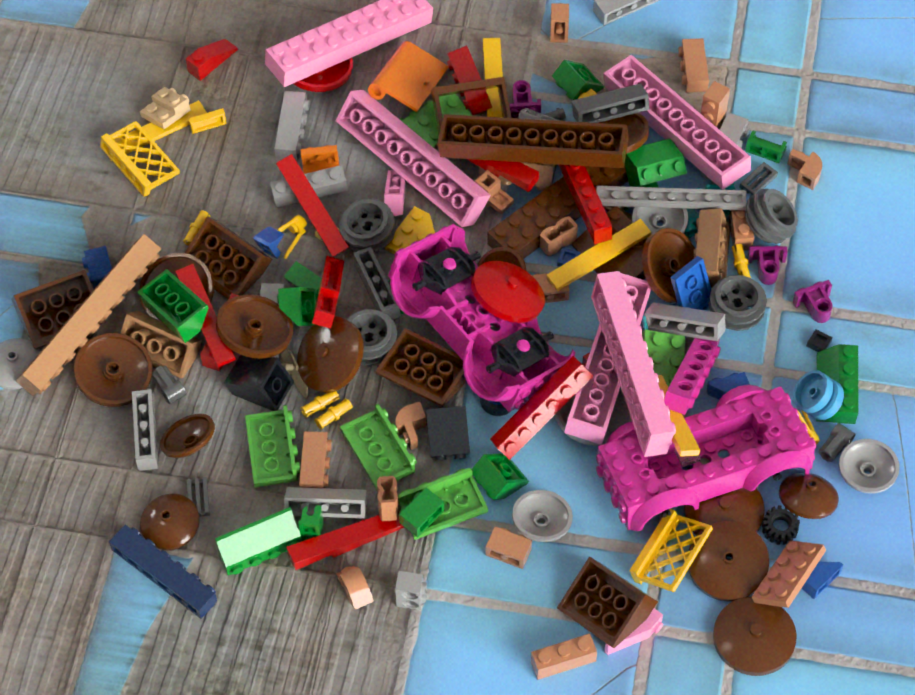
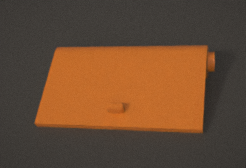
M405 41L370 84L368 93L377 100L382 99L387 93L417 112L449 66L415 44Z

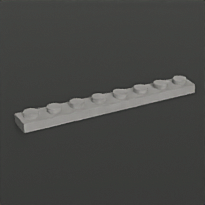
M597 186L596 189L603 206L746 210L745 190Z

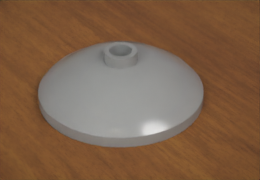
M635 207L632 214V223L641 219L650 229L651 234L664 228H673L684 233L688 225V212L686 208ZM661 222L663 225L658 226L657 223Z
M13 338L1 342L0 387L10 390L23 388L16 380L41 352L40 348L34 349L31 341L22 338Z
M860 439L845 447L840 456L839 470L844 481L855 490L863 493H879L887 490L895 483L899 474V461L894 451L886 444L873 439Z
M534 490L523 494L515 502L512 511V519L516 529L523 536L538 542H551L563 537L569 531L573 518L572 510L567 501L560 495L547 490Z

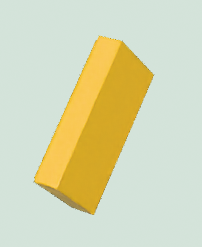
M224 109L189 118L192 134L227 124Z

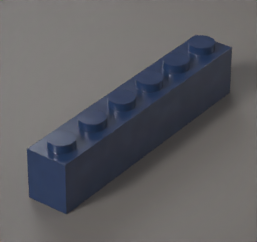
M125 524L109 541L113 552L200 619L217 603L216 591L212 586L204 585L196 574L188 573L180 562L177 561L175 563L171 560L170 555L166 551L158 550L150 539L145 540L134 527L129 528Z

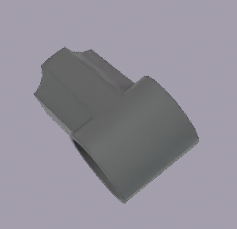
M159 366L152 373L168 404L186 395L183 385L174 378L167 366Z
M838 423L830 433L828 440L819 449V454L827 462H833L843 448L853 441L856 433Z

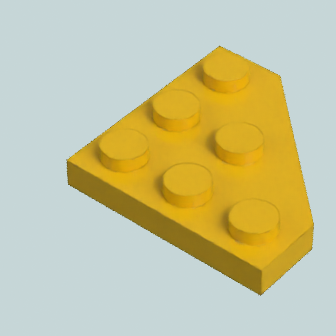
M414 206L397 228L393 240L385 247V250L395 255L400 248H406L414 241H420L428 234H434L435 230L430 214Z

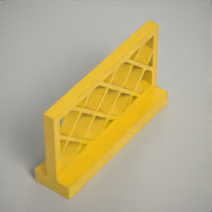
M137 121L111 135L106 133L101 136V149L143 197L149 195L150 190L180 174V170ZM135 128L139 132V136L129 135L128 133ZM116 138H124V139H125V143H124V144L116 143V142L114 141V139H116ZM127 139L138 141L137 146L126 145ZM140 141L149 143L150 149L139 147ZM125 149L136 151L135 157L127 156ZM138 152L149 153L148 159L137 157ZM151 154L159 155L161 161L151 160ZM136 162L146 163L147 168H138ZM149 164L160 166L159 172L148 170ZM162 166L170 167L172 172H161ZM147 174L158 176V180L151 183L147 179Z
M669 509L671 515L662 517L629 571L634 582L638 584L645 582L675 592L713 528L711 525L677 515L675 510ZM680 522L687 524V528L676 531ZM698 529L704 530V532L701 535H698L696 537L693 536L692 531ZM687 533L691 534L692 538L680 542L679 536ZM677 538V544L667 547L668 540ZM694 543L693 550L684 553L682 547ZM680 548L682 554L671 558L669 552ZM667 553L669 559L657 563V558ZM682 559L685 560L683 566L674 568V562ZM671 564L672 570L661 574L659 568ZM657 569L659 575L647 576L650 571ZM672 575L675 576L672 584L663 581L664 578Z

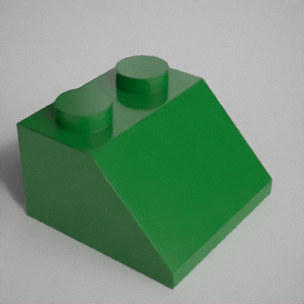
M563 60L552 75L556 80V85L567 92L566 96L571 100H577L582 93H586L590 89L597 93L605 87L583 63Z
M304 287L278 289L277 302L279 308L297 326H313L316 289Z
M503 453L483 454L471 469L475 481L482 485L486 490V494L493 500L505 499L529 483V480L511 459L509 460Z

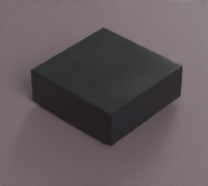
M815 329L806 347L820 352L828 348L833 337Z

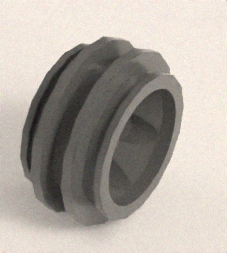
M760 189L747 200L745 210L746 221L750 229L762 241L778 244L784 242L786 238H790L795 233L798 223L797 213L790 200L783 193L775 189Z
M363 199L351 204L342 213L339 222L342 237L349 248L355 252L371 247L373 252H377L385 248L393 240L396 232V220L393 212L387 204L376 199Z
M733 275L719 280L713 286L708 306L711 312L725 314L726 329L735 331L748 330L756 326L764 317L767 298L764 289L758 282L750 277Z
M365 309L356 311L347 317V320L355 324L359 331H361L364 345L361 365L371 366L380 364L398 339L395 322L389 315L379 310ZM384 333L385 336L381 337L379 334Z

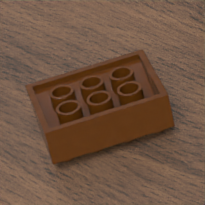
M618 206L606 212L612 224V235L632 224ZM588 229L572 243L573 248L581 252V254L595 246ZM647 238L597 267L594 271L597 274L620 271V273L635 278L646 279L642 265V252Z
M207 217L185 251L186 254L197 257L207 266L214 280V289L227 299H229L231 293L239 296L243 295L263 275L273 260L223 224L210 217Z
M85 270L13 295L12 303L34 349L47 345L93 291ZM104 320L102 323L98 322V324L101 325L103 323H106V320Z
M406 328L375 371L376 374L441 407L467 381L464 375L463 360L457 353Z
M589 556L557 606V609L612 648H616L647 620L658 601Z

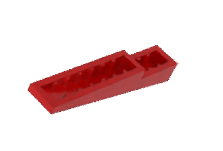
M291 154L276 163L277 167L331 257L334 258L348 250L349 246L293 155Z
M467 159L482 169L490 171L497 178L502 176L527 192L539 180V171L521 162Z
M326 256L312 324L331 329L340 293L344 260Z
M191 264L177 270L178 279L209 307L201 331L217 366L221 367L235 361L232 350L223 343L217 333V316L194 265Z
M379 515L290 545L286 547L287 554L296 571L328 556L337 557L400 530L404 526L400 524L399 516L397 520L382 521Z

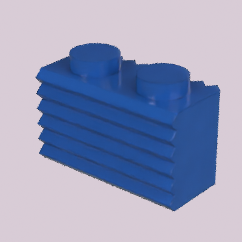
M106 245L84 251L85 257L82 258L84 269L88 268L89 270L87 276L93 285V289L97 287L112 269Z

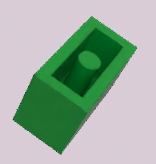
M425 488L422 492L419 491L414 496L413 501L409 505L403 506L400 510V524L418 538L444 512V501L428 488Z

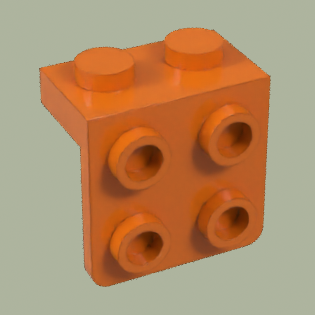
M337 145L300 149L304 174L339 166Z

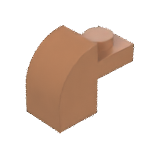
M792 149L789 154L788 165L800 170L797 183L813 190L820 180L822 171L821 158L815 152L807 156L801 151Z
M487 170L475 180L480 187L491 195L485 205L487 208L491 206L497 212L503 214L514 204V199L501 189V180Z
M420 401L403 407L396 416L397 435H402L411 450L418 448V437L415 430L427 427L426 415Z
M358 566L345 567L341 572L336 573L338 581L344 587L348 600L354 609L373 602L368 584Z

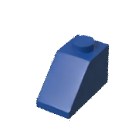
M818 562L801 589L815 599L841 574L843 564L841 562Z

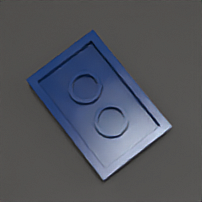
M697 256L670 278L679 307L704 310L709 304L711 286L704 260Z

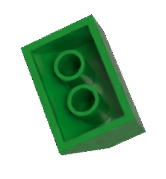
M671 138L642 145L638 149L626 154L625 167L629 186H642L687 174L684 155Z

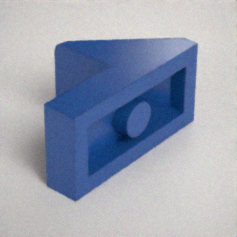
M269 226L256 234L253 239L263 252L278 259L281 252L277 247L284 234Z

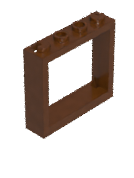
M504 77L432 88L431 94L438 134L440 133L443 120L439 101L440 96L498 88L503 118H511Z

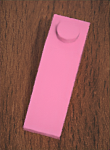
M388 170L384 203L389 206L394 216L403 215L406 180L396 171Z
M654 608L647 620L616 648L605 644L604 653L609 655L645 640L653 633H658L663 626V614Z

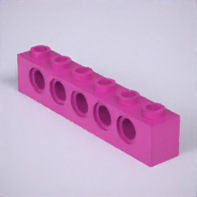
M694 338L666 392L664 402L669 407V410L685 415L688 408H693L695 399L698 398L700 389L703 388L705 380L708 378L710 370L719 356L721 347H718L719 340L712 341Z

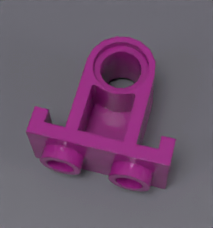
M525 80L516 81L513 84V103L509 104L511 117H519L520 111L525 108L541 113V99H537V102H532L530 84Z
M787 246L749 247L748 261L752 263V260H757L758 276L763 284L772 285L777 281L779 260L782 263L786 262Z
M829 280L819 281L813 286L798 289L794 293V306L798 308L800 303L803 302L814 321L818 323L827 322L830 319L833 307L828 297L831 293L832 284Z

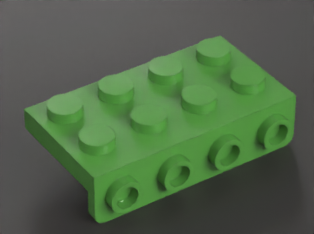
M456 94L439 97L442 118L444 114L472 116ZM432 100L427 101L417 112L411 111L405 119H399L433 148L438 146L439 134Z
M644 330L642 338L647 343L648 356L653 360L654 373L662 375L669 388L684 359L685 336Z
M379 404L375 405V410L340 426L341 432L376 490L379 477L394 476L396 481L415 473V464H417L414 455L408 453L405 440L397 435L398 430L395 424L390 423L388 420L389 415L386 409L381 408Z
M283 405L284 410L245 415L254 487L298 481L297 474L300 473L299 461L295 462L294 456H298L297 444H292V439H296L294 427L290 428L289 423L293 422L292 410L288 411L287 405Z
M471 468L459 469L454 474L443 475L430 483L425 482L414 489L403 490L398 495L400 510L403 506L409 505L413 501L414 496L425 488H428L444 501V512L418 538L412 534L414 540L488 512V507L473 478Z

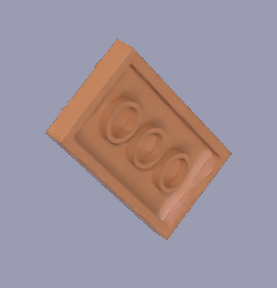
M790 540L752 595L754 603L789 608L826 552L824 545Z

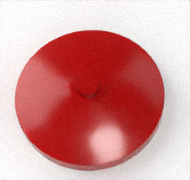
M349 58L293 84L301 89L312 92L335 90L349 80L353 70V58Z
M489 261L480 265L472 277L471 289L476 300L489 313L502 320L513 323L530 322L539 316L545 305V295L538 281L530 273L517 265L504 261Z

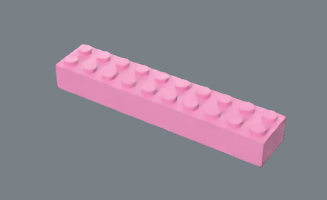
M379 0L267 48L265 51V65L283 87H286L431 23L433 7L427 0Z
M628 56L604 73L605 88L609 91L641 83L648 93L649 110L638 113L646 118L648 125L664 139L671 138L684 157L722 190L751 171V157L634 56Z
M350 91L335 121L461 227L475 225L491 195L447 158L440 157L436 149L372 98L366 91Z
M620 271L597 274L591 295L592 302L643 455L647 457L667 454L669 446L672 444L673 435L676 433L675 424L670 420V410L665 405L664 392L659 388L658 375L653 370V360L648 356L647 343L642 338V328L637 324L636 311L631 306V296L626 292L625 279L621 277Z
M620 273L621 277L625 279L626 292L631 296V306L636 311V321L640 325L651 287L645 280ZM599 324L585 366L593 377L576 393L564 433L602 445L621 386L601 325Z

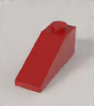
M226 39L200 47L186 58L187 70L201 81L234 54L238 48Z

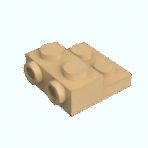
M163 87L151 96L153 102L142 109L140 114L142 118L162 129H166L191 109L189 99L185 94L179 95L174 88L168 89Z

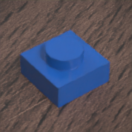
M563 247L557 261V266L564 265L579 256L581 252Z

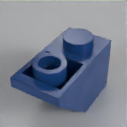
M745 372L733 373L727 377L714 378L708 381L706 392L708 395L720 400L731 389L750 384Z

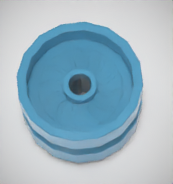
M819 370L805 373L798 380L793 391V402L796 407L817 420L831 418L837 413L844 399V390L841 384Z

